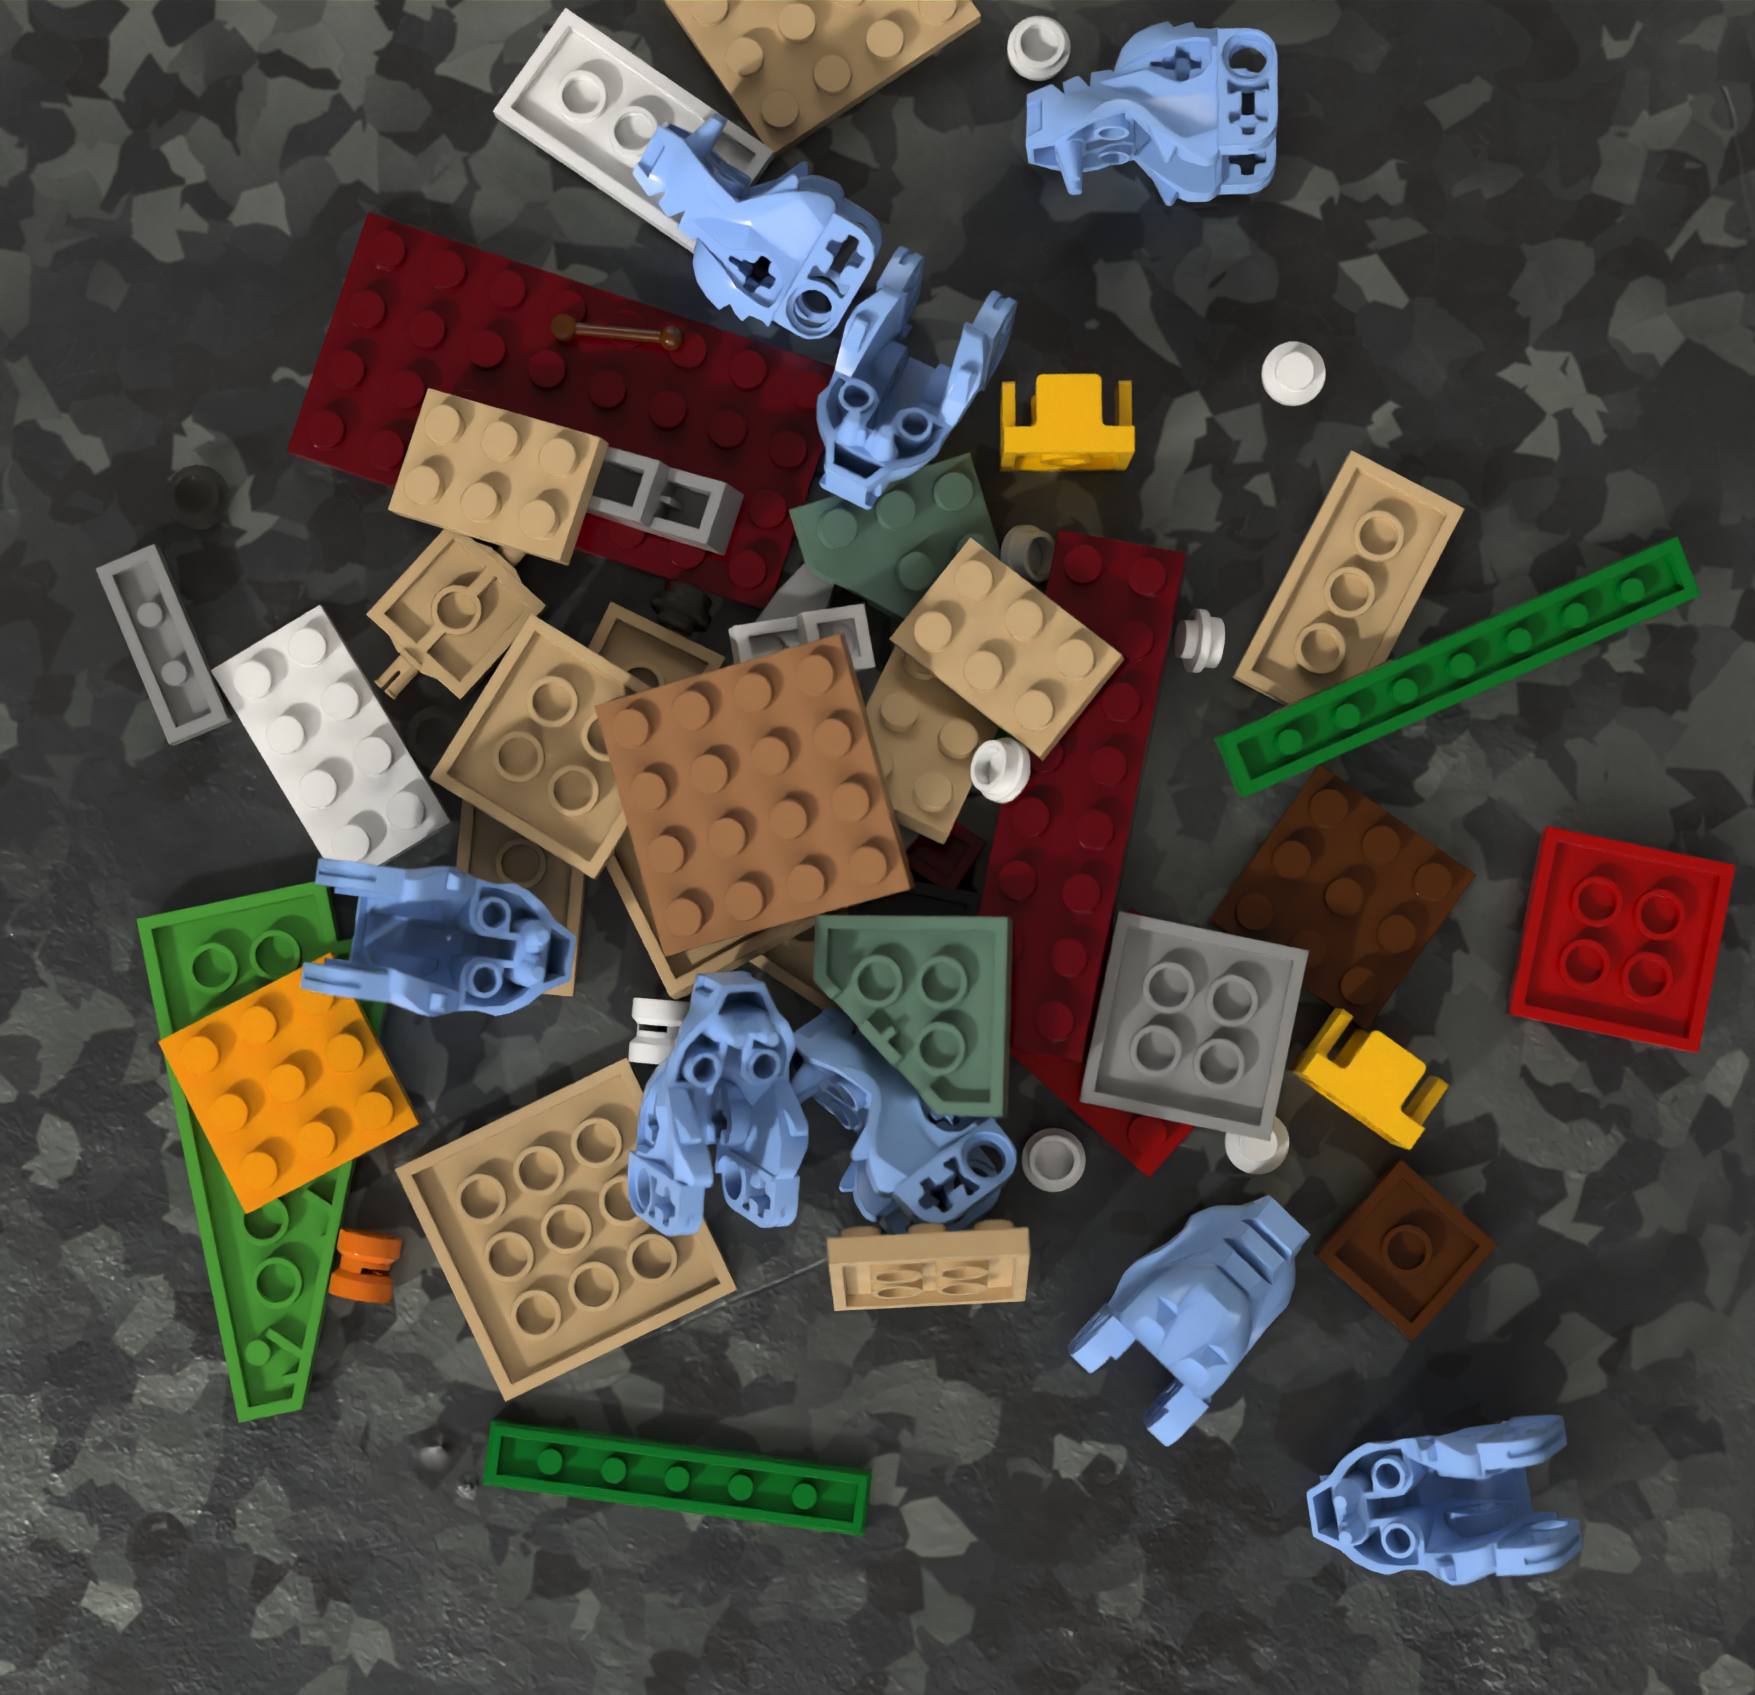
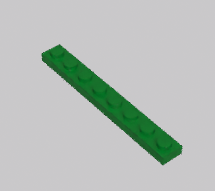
M1678 536L1668 537L1217 735L1214 739L1239 797H1246L1700 596V592Z

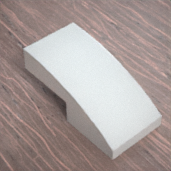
M864 603L803 612L795 617L735 625L728 629L734 664L836 634H845L855 672L875 667Z

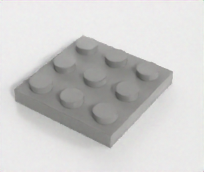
M1117 911L1078 1101L1270 1141L1309 951Z

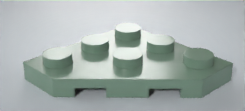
M970 452L921 467L910 476L890 482L869 510L837 495L789 510L808 572L829 584L835 583L864 599V603L901 623L970 537L1000 560L1001 551Z
M815 915L813 981L856 1023L860 1032L893 1067H896L920 1093V1097L937 1115L1008 1117L1013 919L1009 917Z

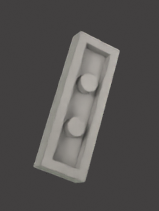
M152 544L96 568L168 743L175 746L232 722L233 720L211 672L207 658L160 547Z

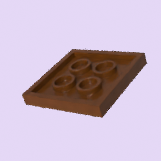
M1319 764L1314 768L1212 912L1208 921L1227 934L1308 950L1302 988L1333 1010L1335 1008L1346 1010L1354 1016L1351 1022L1366 1031L1476 874Z

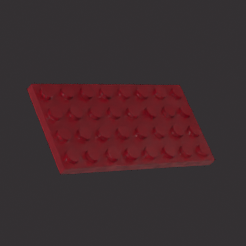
M368 212L287 452L293 456L395 489L428 388L601 437L609 443L608 447L659 460L671 468L725 482L744 494V498L725 556L635 529L587 512L574 549L763 611L776 594L796 534L789 510L806 504L825 448L817 424L818 395L829 386L835 366ZM568 314L577 323L662 331L666 326L673 325L682 330L684 341L680 348L672 351L666 350L660 343L576 335L570 341H561L554 336L551 330V323L555 316Z

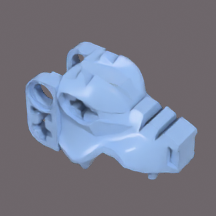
M1168 21L1150 25L1135 33L1122 47L1114 72L1111 69L1091 72L1090 87L1078 75L1063 82L1064 93L1053 84H1050L1027 94L1026 149L1028 163L1061 171L1067 191L1071 195L1082 193L1083 172L1099 170L1109 165H1120L1134 160L1153 180L1167 206H1172L1177 198L1186 202H1207L1217 195L1259 192L1268 186L1274 177L1276 168V131L1278 126L1277 51L1275 43L1269 35L1258 29L1196 28L1193 22L1173 27ZM1251 48L1262 53L1266 59V65L1262 71L1257 73L1247 71V68L1232 69L1229 65V60L1240 49ZM1255 92L1254 114L1241 115L1242 93ZM1254 154L1255 160L1265 161V163L1255 165L1254 174L1242 175L1240 165L1229 163L1238 161L1241 155Z
M719 113L711 116L694 133L665 121L661 123L632 174L648 196L667 191L658 202L667 217L685 211L677 228L690 239H697L694 247L693 268L696 281L706 297L718 310L730 304L734 313L741 321L745 320L748 316H752L762 320L769 326L773 320L794 334L806 339H820L830 334L840 322L879 253L883 238L878 220L865 209L846 199L844 190L836 181L820 175H809V163L806 161L800 162L778 179L750 187L751 178L736 167L728 164L713 149L728 121L727 118ZM848 235H851L860 242L851 254L843 271H841L838 267L831 264L843 245V241L846 240ZM760 256L767 257L771 261L768 273L764 278L757 277L753 273L756 261ZM815 276H825L827 278H830L833 282L836 283L838 289L829 281ZM807 290L823 292L829 298L832 308L827 311L813 309L807 304L804 292ZM799 317L803 318L804 320L807 319V320L812 321V322H815V323H823V324H821V325H809V324L804 323Z
M899 246L891 257L877 282L876 292L857 305L848 318L833 376L829 386L818 395L817 424L826 449L824 471L826 472L819 483L823 489L866 510L873 506L890 482L912 475L938 455L942 444L953 428L960 422L976 394L981 390L985 391L1008 346L1017 309L1016 300L1010 297L1004 299L1002 293L993 290L988 295L973 324L968 322L964 324L952 368L940 363L935 369L910 357L909 347L903 345L913 327L907 323L920 296L925 257L918 253L911 254L910 249Z
M318 858L315 884L334 886V893L358 896L356 923L350 960L325 958L324 964L303 962L301 989L335 996L390 1002L415 1013L431 1017L456 1011H479L500 1016L529 1005L543 992L567 983L571 979L577 936L558 923L535 895L516 883L489 882L449 866L400 869Z
M735 971L696 974L690 1009L678 1030L675 1047L670 1056L662 1061L652 1073L641 1099L637 1129L636 1150L629 1151L628 1196L636 1215L666 1236L695 1234L702 1224L705 1188L711 1187L714 1183L710 1153L707 1147L709 1144L717 1145L715 1173H721L722 1192L726 1203L733 1210L762 1228L789 1226L793 1223L797 1214L800 1176L796 1172L808 1148L809 1125L789 1082V1062L796 1049V1043L788 1021L777 1011L765 983L751 977L752 973Z
M832 1006L793 1032L796 1049L790 1064L795 1072V1076L790 1081V1084L799 1103L801 1104L812 1096L828 1112L835 1115L846 1129H853L858 1134L856 1145L851 1153L853 1160L840 1181L839 1190L841 1192H853L855 1204L866 1219L872 1222H879L888 1235L908 1234L906 1230L911 1221L916 1225L924 1223L943 1224L947 1226V1232L966 1231L991 1211L998 1200L1001 1188L1010 1179L1017 1162L1016 1150L1011 1140L996 1123L997 1117L937 1115L920 1097V1093L896 1067H893L877 1049L873 1051L874 1046L860 1030L852 1036L854 1021L848 1015ZM986 1145L992 1147L1000 1154L1003 1169L999 1174H997L994 1164L979 1146ZM958 1176L961 1182L975 1191V1193L968 1196L963 1184L954 1189L956 1177ZM937 1191L940 1193L941 1199L948 1210L944 1213L937 1208L940 1201L932 1196Z
M1269 1194L1242 1205H1214L1191 1215L1181 1232L1164 1245L1138 1258L1124 1272L1109 1303H1105L1068 1344L1067 1348L1070 1356L1088 1373H1092L1110 1356L1117 1360L1137 1339L1176 1376L1151 1403L1142 1416L1145 1427L1164 1446L1171 1445L1209 1408L1208 1403L1211 1402V1396L1235 1370L1271 1323L1287 1308L1296 1282L1295 1256L1311 1234Z
M1560 1415L1513 1417L1508 1421H1502L1501 1424L1469 1427L1442 1436L1428 1435L1365 1443L1345 1455L1331 1475L1320 1476L1321 1482L1307 1490L1306 1495L1313 1537L1339 1549L1353 1562L1371 1571L1390 1575L1405 1569L1423 1570L1450 1585L1468 1584L1497 1572V1576L1527 1575L1559 1569L1565 1566L1584 1548L1580 1520L1575 1518H1559L1558 1511L1533 1513L1526 1466L1548 1460L1567 1445L1564 1418Z

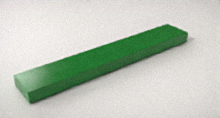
M493 1418L490 1426L482 1485L864 1537L872 1469Z

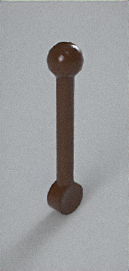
M568 314L555 316L551 323V330L554 336L561 341H570L576 335L660 343L663 348L670 351L680 348L684 341L682 330L673 325L666 326L662 331L577 323Z

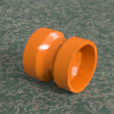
M340 1228L337 1249L342 1256L340 1266L331 1274L328 1293L363 1302L391 1303L394 1282L389 1275L392 1263L400 1257L403 1238L365 1229Z

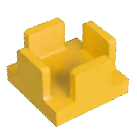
M1098 374L1039 375L1036 379V395L1031 398L1030 402L1031 426H1016L1015 381H1002L1000 389L999 472L1126 471L1135 452V426H1132V381L1119 380L1114 392L1115 426H1107L1102 422V380Z
M1335 1008L1305 1050H1300L1287 1070L1390 1144L1411 1150L1425 1130L1422 1127L1423 1122L1443 1096L1449 1084L1439 1077L1430 1075L1402 1112L1401 1105L1425 1073L1426 1065L1380 1031L1374 1030L1368 1034L1362 1029H1355L1331 1062L1327 1059V1054L1354 1017L1342 1008Z

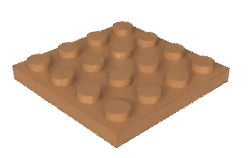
M836 634L595 705L664 957L915 887L845 634Z

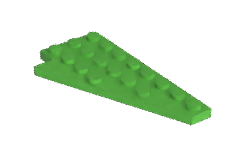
M315 881L136 919L161 1040L303 967V962H312L330 952H335L340 960H350L352 939L341 941L330 886L315 884ZM359 999L381 1042L389 1002ZM164 1055L238 1422L302 1410L307 1404L329 1296L328 1289L331 1274L334 1271L338 1252L340 1228H343L357 1157L246 1214Z

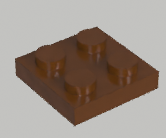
M1397 1158L1313 1254L1406 1337L1414 1341L1498 1245L1404 1161Z

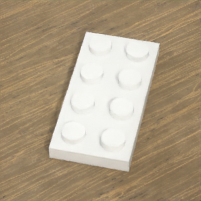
M565 8L493 110L495 117L694 254L697 239H690L677 228L685 211L667 217L658 204L667 191L648 196L632 173L661 123L665 121L694 133L711 116L718 112ZM730 120L727 121L713 147L728 164L736 167L751 178L750 187L757 183L774 158V151Z
M323 606L315 607L211 670L323 858L383 866L453 824V821Z

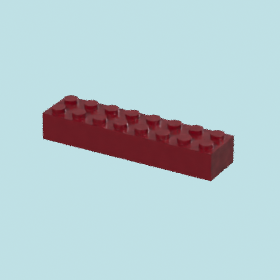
M1061 529L1058 530L1045 595L1122 654L1124 660L1043 761L1028 750L1030 757L1029 780L1013 800L1001 803L977 917H1009L1013 919L1010 1049L1080 1064L1085 1062L1186 572V553Z

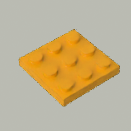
M330 952L310 963L324 964L325 958H338L335 952ZM303 967L158 1041L246 1214L422 1124L359 999L301 989L300 983Z

